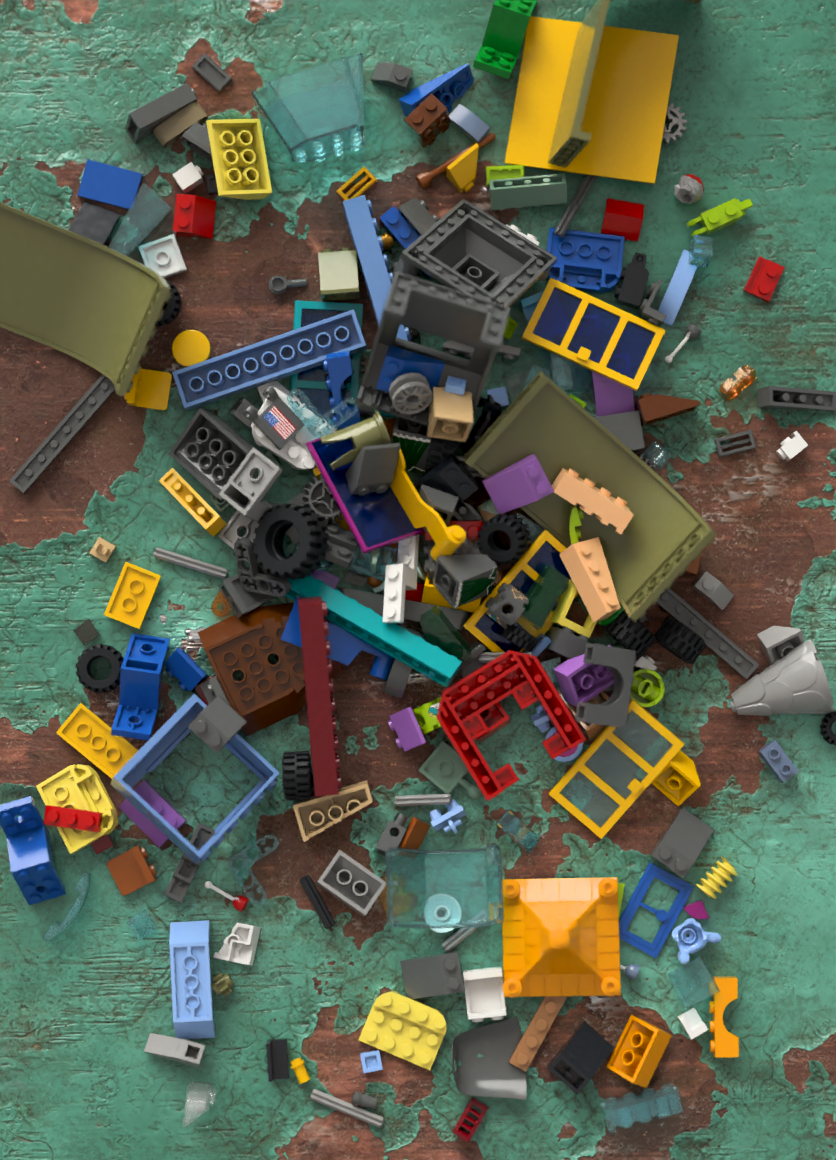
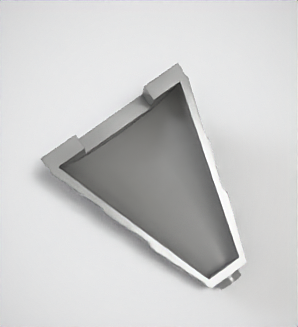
M811 640L802 642L784 657L775 661L762 673L756 674L731 694L732 701H729L732 712H736L737 715L753 716L827 714L834 712V706H831L834 704L831 690L821 660L816 656L817 650Z

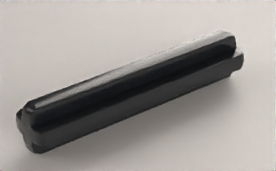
M309 875L304 876L300 879V883L325 929L333 927L335 921Z

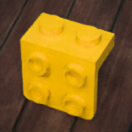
M140 367L138 374L133 375L131 380L133 381V386L129 393L126 392L124 399L127 400L129 406L165 411L168 407L171 373L147 370Z

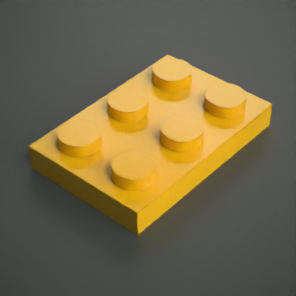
M125 561L104 615L141 629L162 576Z

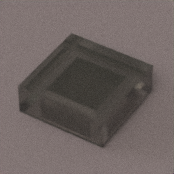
M90 619L73 630L84 646L101 635Z

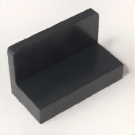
M287 1038L268 1039L266 1042L268 1081L288 1079Z

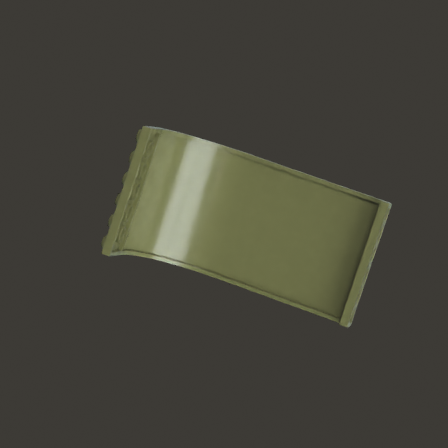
M597 0L579 28L549 154V164L566 168L590 142L591 134L580 131L607 10L609 3L613 0ZM684 0V1H688V2H691V3L699 4L702 0Z
M0 202V327L52 347L91 366L110 379L115 386L117 394L124 397L126 392L129 393L131 391L133 375H137L140 370L141 364L139 361L141 356L145 357L149 347L147 342L149 338H153L156 331L155 323L162 318L164 312L162 309L164 302L167 303L170 299L171 291H169L170 287L167 281L152 269L116 250Z
M542 371L535 376L463 456L466 464L470 467L472 466L487 478L534 454L551 485L562 468L566 470L570 468L576 471L581 479L585 480V478L593 481L598 489L603 487L612 493L610 496L615 499L617 497L624 499L634 516L622 534L617 533L612 524L609 523L606 526L595 517V513L589 515L584 511V518L581 519L582 525L577 527H579L582 536L579 542L599 537L617 598L633 621L645 615L646 609L659 600L660 594L673 585L674 579L686 571L688 564L692 560H696L700 556L702 549L705 546H709L716 536V533L680 494ZM552 492L535 502L520 507L564 546L568 548L572 545L569 533V514L572 505L570 502Z

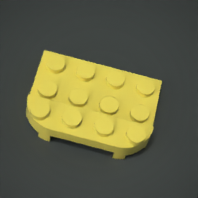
M78 764L68 766L36 786L45 805L103 813L100 832L56 826L70 854H74L102 836L110 834L119 823L116 808L99 775L89 765Z
M395 991L386 992L375 999L358 1040L430 1070L446 1034V1020L443 1014L436 1008L427 1006Z

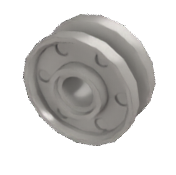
M408 373L399 376L389 387V395L392 399L393 407L401 414L410 415L418 413L427 408L432 401V391L429 387V382L425 376L419 373Z

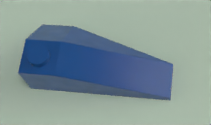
M465 64L435 78L401 97L399 102L404 115L407 117L431 93L450 112L453 108L452 104L456 99L461 98L475 81L469 64Z

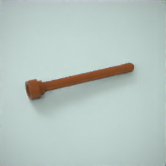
M490 133L477 143L479 149L493 141L496 135ZM476 143L428 173L421 172L415 176L421 188L425 189L428 187L433 178L446 171L452 162Z

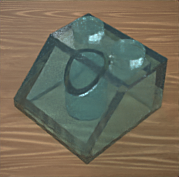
M550 353L551 380L566 393L590 392L589 369L554 353Z

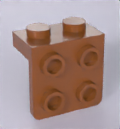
M141 845L107 862V867L123 896L157 880L156 875H158V872L153 864L150 865L147 859L149 857L148 852Z

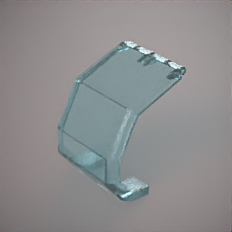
M486 844L485 848L468 850L389 848L385 852L386 866H388V869H386V885H388L387 905H389L387 916L391 927L424 929L471 928L503 923L501 850L498 845Z

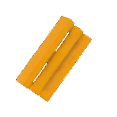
M364 166L343 184L336 193L344 201L349 200L348 197L370 178L371 180L350 199L359 197L374 185L377 179ZM363 173L367 174L347 193H343V191L347 189L354 181H356Z

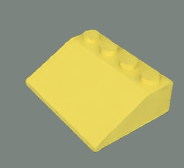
M260 119L207 120L218 196L256 200L264 199L270 195L272 188Z

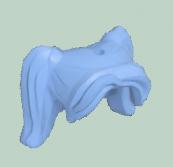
M693 918L687 919L682 925L677 926L672 931L673 939H675L679 948L677 953L678 961L682 964L690 961L689 954L698 952L707 942L716 943L721 941L720 934L704 931L700 923Z

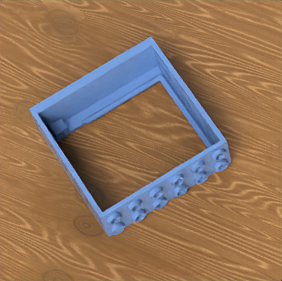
M193 694L113 777L110 785L197 864L199 860L202 862L206 860L213 851L211 849L212 846L217 848L226 837L224 835L226 832L230 834L239 823V818L243 820L252 809V804L256 806L265 796L264 791L269 792L279 781L276 778L279 772L243 738L236 734L225 747L257 775L261 781L214 830L215 834L199 851L132 788L148 772H152L192 731L188 726L207 707L202 700Z

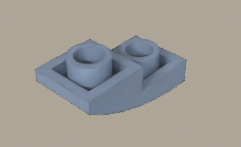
M461 104L449 115L450 122L462 129L466 136L477 143L491 130L486 123Z

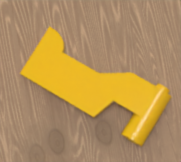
M400 449L393 482L390 487L414 528L426 526L436 543L431 549L433 560L436 561L438 556L452 555L466 539V533L461 527L456 525L447 528L440 515L421 499L405 472V459Z

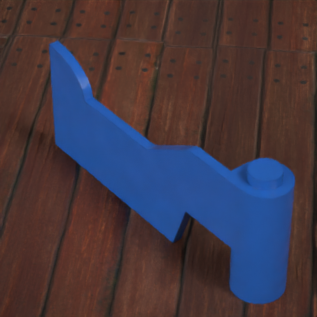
M297 596L281 640L302 648L298 598L301 597ZM328 622L329 636H325V639H329L331 655H327V658L349 665L357 654L363 650L375 655L369 675L387 681L395 658L343 628Z

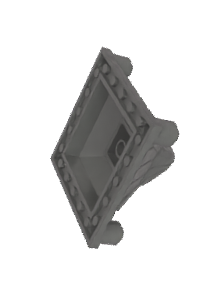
M463 199L402 252L400 270L403 274L414 277L419 274L421 269L446 288L509 307L535 281L547 279L551 267L556 264L557 257Z

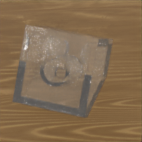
M191 1081L189 1083L183 1120L184 1127L190 1125L205 1113L211 1104H214L217 1095L214 1083Z

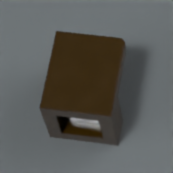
M480 476L475 477L478 483V490L463 501L474 507H478L491 499L482 482L484 478Z

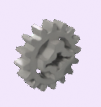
M674 103L667 107L665 120L669 125L668 128L664 126L662 140H665L666 145H668L669 140L675 143L676 137L681 138V132L686 130V127L682 126L687 123V120L682 119L685 113H679L680 107L674 109ZM678 127V129L673 134H671L672 128Z

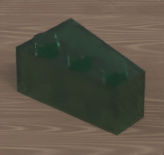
M546 565L525 594L529 598L528 605L524 603L523 607L526 609L520 617L541 629L561 593L567 589L570 579L554 567Z
M437 604L421 615L420 625L428 643L439 647L449 655L455 656L461 662L471 656L472 648Z

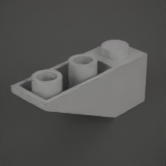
M150 1033L144 1052L200 1069L206 1048L205 1045L192 1041Z

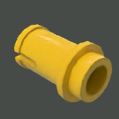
M301 1057L290 1062V1068L294 1070L299 1084L311 1079L303 1064L305 1061Z

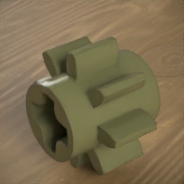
M220 972L213 977L214 982L211 983V986L218 996L223 994L226 997L233 992L232 987L235 986V983L228 973L223 975Z

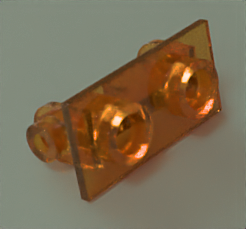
M748 364L742 365L733 373V376L736 378L735 381L729 377L720 384L718 390L721 394L725 393L728 402L732 398H736L741 393V390L746 386H750L755 381V378H757L755 369H751Z

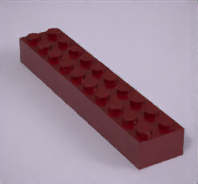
M321 596L298 598L315 797L338 795V788H342L340 772L336 770L340 769L339 754L335 753L336 750H339L337 734H333V732L337 731L335 715H332L335 712L334 696L330 697V693H334L332 677L329 678L328 675L332 674L331 659H327V655H331L329 639H325V636H329L327 620L324 621V617L327 616L326 601H322Z

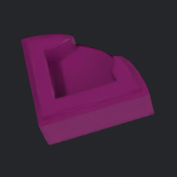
M702 900L683 907L690 916L696 919L709 918Z

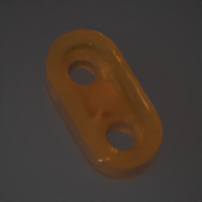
M219 590L212 602L211 610L216 616L225 617L232 608L221 590ZM219 604L224 605V609L222 611H219L217 609V606Z

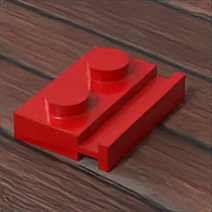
M759 256L743 291L768 303L785 267Z

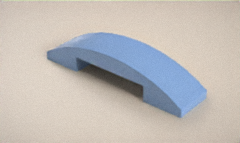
M683 250L658 309L659 312L667 315L663 323L670 326L673 325L701 256Z

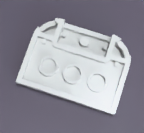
M273 387L278 396L305 425L281 450H278L252 422L254 442L259 447L263 446L292 465L293 469H311L316 466V463L306 443L319 439L320 436L337 431V428L276 387ZM267 398L259 409L258 415L272 403ZM327 446L317 449L320 457L323 455Z

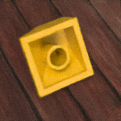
M477 143L447 167L446 177L460 194L464 190L468 192L475 186L479 149Z
M681 750L677 752L651 782L678 807L701 785L693 760Z

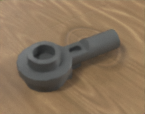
M276 275L270 279L268 287L272 293L279 295L284 293L287 288L307 286L306 278L286 280V278Z

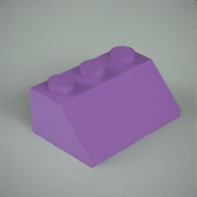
M143 780L134 789L175 830H178L187 821L147 780ZM127 799L122 802L119 808L160 848L168 838Z

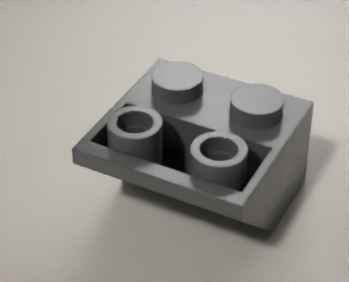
M422 484L419 492L421 499L440 515L448 528L459 497ZM424 526L423 529L425 530V532L429 533L426 526Z

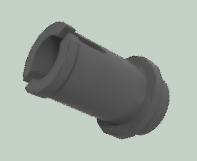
M361 1091L354 1092L352 1104H355L356 1107L360 1105L375 1109L377 1097L361 1094Z

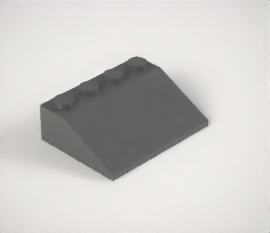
M199 408L169 452V455L217 498L223 501L224 498L219 493L253 446L212 410Z

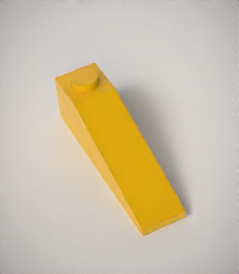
M173 468L159 480L213 537L226 526L227 523Z

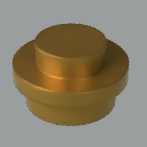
M385 231L383 232L384 234L379 235L382 238L383 249L392 250L391 246L394 245L392 235H387Z

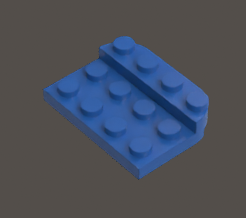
M549 227L547 252L557 257V261L551 267L547 282L550 278H553L577 290L606 293L614 290L621 275L624 236L567 230L564 237L561 238L554 234L556 228Z

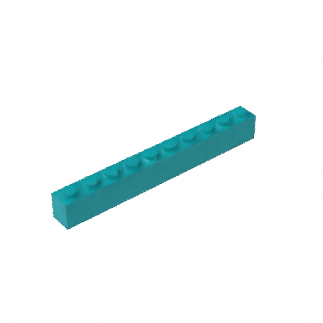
M306 576L303 579L287 578L291 584V590L285 596L294 601L297 596L301 598L321 596L322 601H326L327 616L324 617L325 619L442 686L448 688L458 674L462 662L455 656L449 655L439 647L431 645L422 637L410 633L404 627H400L395 623H384L383 617L375 613L371 608H366L355 599L349 598L339 590L329 587L323 581L317 580L312 576Z

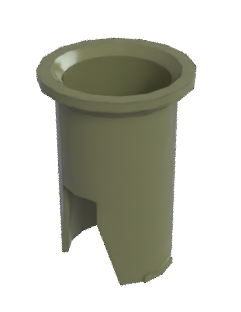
M377 410L374 411L373 417L328 435L320 436L321 444L340 442L351 439L354 450L347 452L330 464L333 471L353 463L364 446L392 444L385 424Z

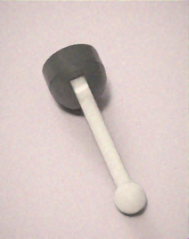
M690 323L685 329L686 337L670 356H666L665 361L671 363L673 357L688 339H696L702 331Z

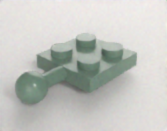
M444 741L438 745L418 770L446 794H449L458 783L467 790V795L470 799L478 800L482 796V792L477 785H471L463 778L468 771L459 754Z

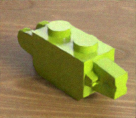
M734 198L701 213L699 217L686 224L688 227H693L701 223L703 228L692 233L693 238L705 233L708 235L739 221L742 216L746 215L745 211L752 208L753 204L750 198L742 202Z

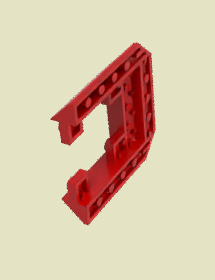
M508 650L442 692L436 718L487 801L519 781L509 763L492 772L473 741L489 731L480 713L510 694L513 695L521 710L536 701L541 705L557 732L541 742L552 760L587 740L536 656Z

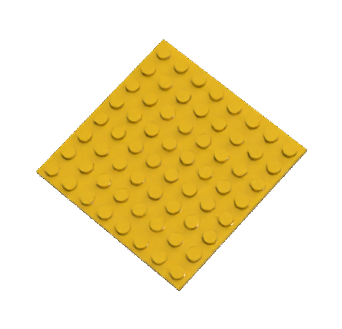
M531 16L526 32L505 164L524 165L526 167L655 184L679 35L604 26L580 131L591 134L590 142L564 168L549 164L548 159L574 45L582 23Z

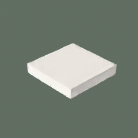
M174 234L138 246L145 266L163 278L187 271Z

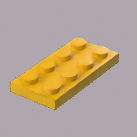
M82 703L78 705L56 732L111 779L139 751L124 737L111 735L112 728Z

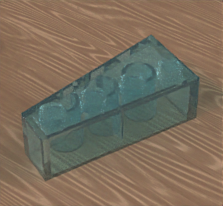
M143 182L109 245V248L128 257L172 211V208L145 182Z
M672 1084L661 1086L660 1090L654 1091L651 1088L643 1090V1094L635 1095V1093L623 1095L624 1098L616 1100L615 1097L605 1099V1103H601V1108L608 1132H615V1127L618 1126L624 1127V1129L632 1127L635 1121H638V1123L650 1122L653 1120V1116L664 1118L684 1112L678 1088Z

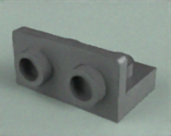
M217 676L200 685L209 704L219 695L230 705Z

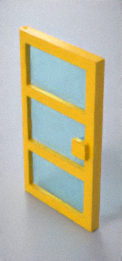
M632 698L628 706L626 727L607 726L549 792L551 797L601 839L685 745L682 740Z

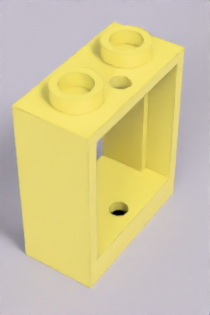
M569 579L550 621L562 627L565 626L578 635L581 634L590 638L597 623L593 622L590 614H588L583 627L565 618L577 592L573 581Z

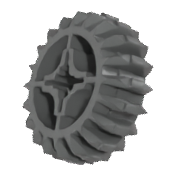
M320 474L321 480L319 481L314 476L313 481L315 484L308 481L307 485L310 489H303L308 495H303L302 499L308 500V502L302 505L313 509L316 514L325 519L326 525L329 523L328 519H332V523L336 524V517L343 521L341 510L339 509L337 512H334L333 504L336 501L334 497L331 499V508H329V504L326 501L323 502L322 500L325 499V490L329 496H333L322 474ZM341 479L339 482L335 481V485L342 491L340 494L344 498L347 508L352 510V506L347 504L348 502H354V498H348L351 495L350 491H346L349 488L348 484L342 485L345 479ZM321 486L322 495L312 500L314 491ZM314 506H326L329 514L317 511Z

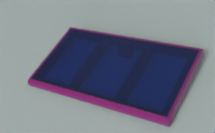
M319 438L306 443L363 553L421 534L422 528H414L390 486L383 493L370 492L366 495H351L345 473L352 463L337 468L335 471L332 470L331 463L347 452L354 450L351 439L321 444Z

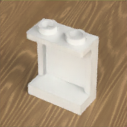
M491 967L464 970L463 980L468 1019H472V1022L484 1021L483 1018L491 1017V1020L503 1019V1016H506L507 1013L503 992L502 968Z

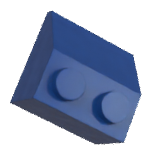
M180 647L164 663L167 667L165 671L172 678L176 676L180 680L178 684L185 692L187 690L193 692L195 687L208 677L203 669Z

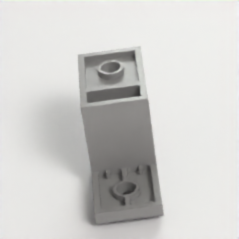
M254 447L219 493L221 497L237 509L218 535L232 549H234V544L243 537L250 539L253 543V538L255 539L256 533H254L255 528L259 526L258 521L261 517H265L264 513L273 508L263 497L283 471ZM260 470L259 477L254 479V472ZM243 528H246V529H247L246 535L243 536V537H241V536H240L241 530H242Z

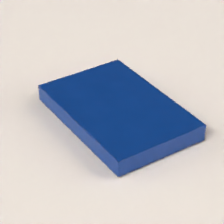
M87 159L77 196L133 211L143 174Z

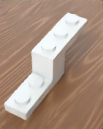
M419 535L399 541L397 564L386 565L383 622L386 624L404 623L405 590L417 589Z

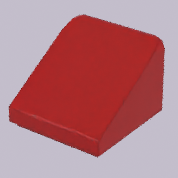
M417 583L416 590H405V600L421 602L424 584Z

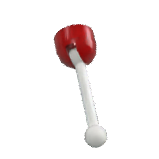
M211 881L205 883L207 889L211 888L232 900L233 907L237 911L243 912L249 901L248 898L242 895L233 897L212 885Z

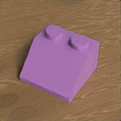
M411 707L390 715L391 720L388 721L391 731L396 730L398 738L395 740L399 749L403 748L404 751L426 743Z

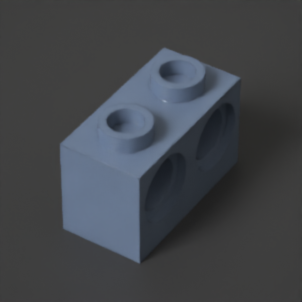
M771 740L757 751L779 782L784 783L799 772L776 740Z

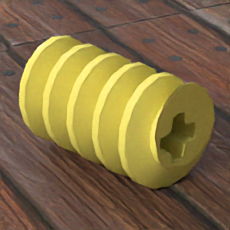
M722 856L723 863L716 862L718 869L711 867L713 874L708 872L705 874L708 880L701 878L702 886L695 884L708 897L714 899L717 898L714 893L715 891L722 893L720 886L727 887L725 880L732 882L733 880L730 875H738L735 868Z

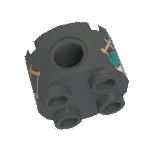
M503 583L498 588L497 595L494 598L491 597L486 602L485 607H487L486 614L506 629L508 626L506 624L511 626L526 608L523 605L524 603L528 605L529 598L513 585Z

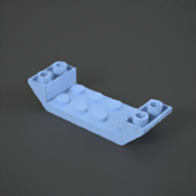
M209 920L170 923L169 946L173 1024L176 1038L179 1039L215 1038Z

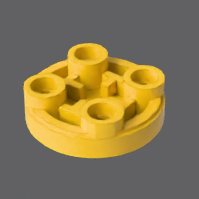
M186 330L174 339L172 352L176 361L186 368L208 360L211 355V346L203 333L197 330Z

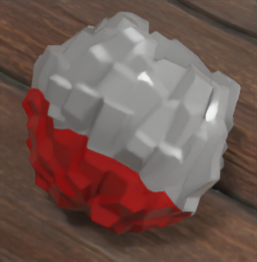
M694 174L682 175L675 186L674 195L682 204L696 203L703 197L705 191L703 182L699 177H695Z

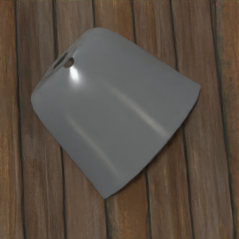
M517 1017L465 1031L453 1039L452 1071L459 1092L471 1096L526 1100V1072L509 1063V1059L522 1038ZM481 1054L483 1057L478 1058L477 1055ZM454 1059L456 1062V1071L454 1069ZM459 1060L462 1062V1066H461V1067H459V1064H458V1061H459Z

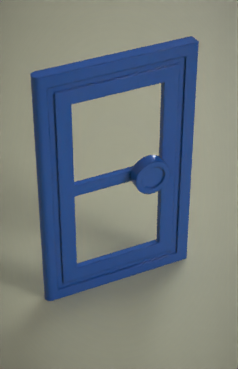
M649 863L619 919V938L657 958L694 886ZM654 877L679 890L668 913L663 909L657 911L641 902ZM639 905L655 913L656 918L659 921H663L652 944L626 930Z

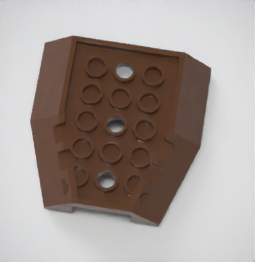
M294 603L260 606L240 618L233 615L198 632L204 650L231 707L247 721L242 727L246 736L298 713L307 705L302 648L281 640ZM270 654L278 655L279 662L277 664L271 665L268 662ZM331 659L332 674L328 675L333 680L343 669L340 662ZM237 670H241L244 673L243 680L239 682L233 678V673Z

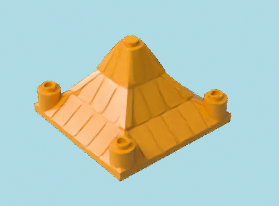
M617 877L501 879L504 997L621 996Z

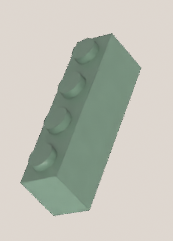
M565 173L489 180L492 210L520 209L528 206L540 207L543 205L567 203Z

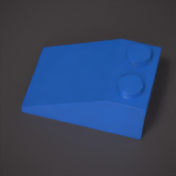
M389 345L376 389L389 392L391 383L397 377L408 373H419L426 377L432 391L433 387H438L445 362Z

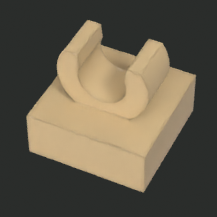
M98 537L90 554L107 563L116 546Z

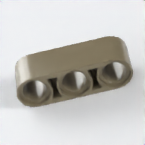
M194 101L154 128L153 133L163 148H166L182 138L183 133L194 123L197 122L200 125L208 119V115L199 102Z

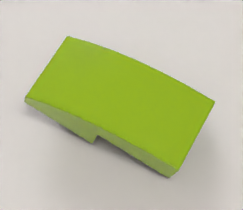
M573 504L569 514L571 544L578 543L579 539L582 538L580 529L577 526L582 525L581 519L584 518L582 509Z

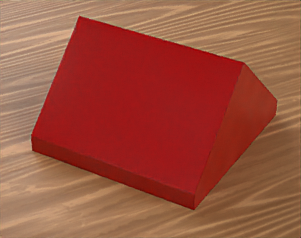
M607 198L601 234L624 236L625 240L638 242L643 221L644 204Z

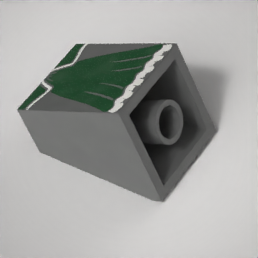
M396 417L391 443H400V449L405 459V471L424 474L431 437H427L428 426Z
M487 554L438 556L432 584L451 607L455 609L492 593L497 566Z

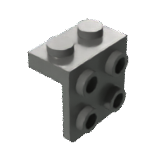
M661 279L657 283L653 282L646 295L649 299H644L638 311L641 314L639 318L658 327H661L667 315L651 308L650 305L663 281Z

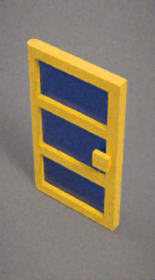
M550 278L522 335V339L637 392L666 330Z
M544 529L525 554L521 556L494 588L492 593L488 595L463 625L464 629L468 630L492 652H507L508 650L523 652L525 649L501 635L505 628L486 614L487 607H485V604L491 597L494 598L497 595V590L501 584H511L529 598L528 605L525 603L523 605L526 609L515 621L514 625L536 638L541 633L545 634L554 624L550 620L568 580L571 579L559 556L567 548L552 536L549 531Z

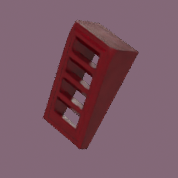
M472 1097L453 1127L452 1132L469 1142L489 1107ZM472 1105H475L476 1107L481 1109V1113L472 1109ZM470 1112L478 1118L475 1120L467 1114ZM464 1119H466V1120H468L469 1122L473 1123V1126L471 1127V1126H469L468 1124H466L465 1122H463ZM460 1126L469 1131L468 1134L460 1130Z

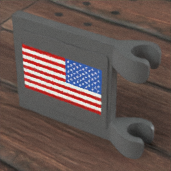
M270 386L263 392V395L272 403L260 415H258L253 406L245 409L243 415L252 421L278 450H281L305 424L278 396L276 390Z

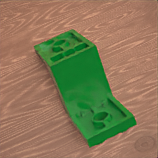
M495 0L482 46L474 60V68L507 79L510 78L519 58L529 21L538 0Z

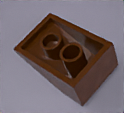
M647 393L640 396L635 404L636 411H639L641 426H646L694 411L701 404L697 400Z

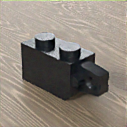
M636 252L627 268L622 269L620 279L623 282L621 287L617 286L614 296L617 298V304L637 310L640 307L649 277V272L645 269L646 255Z

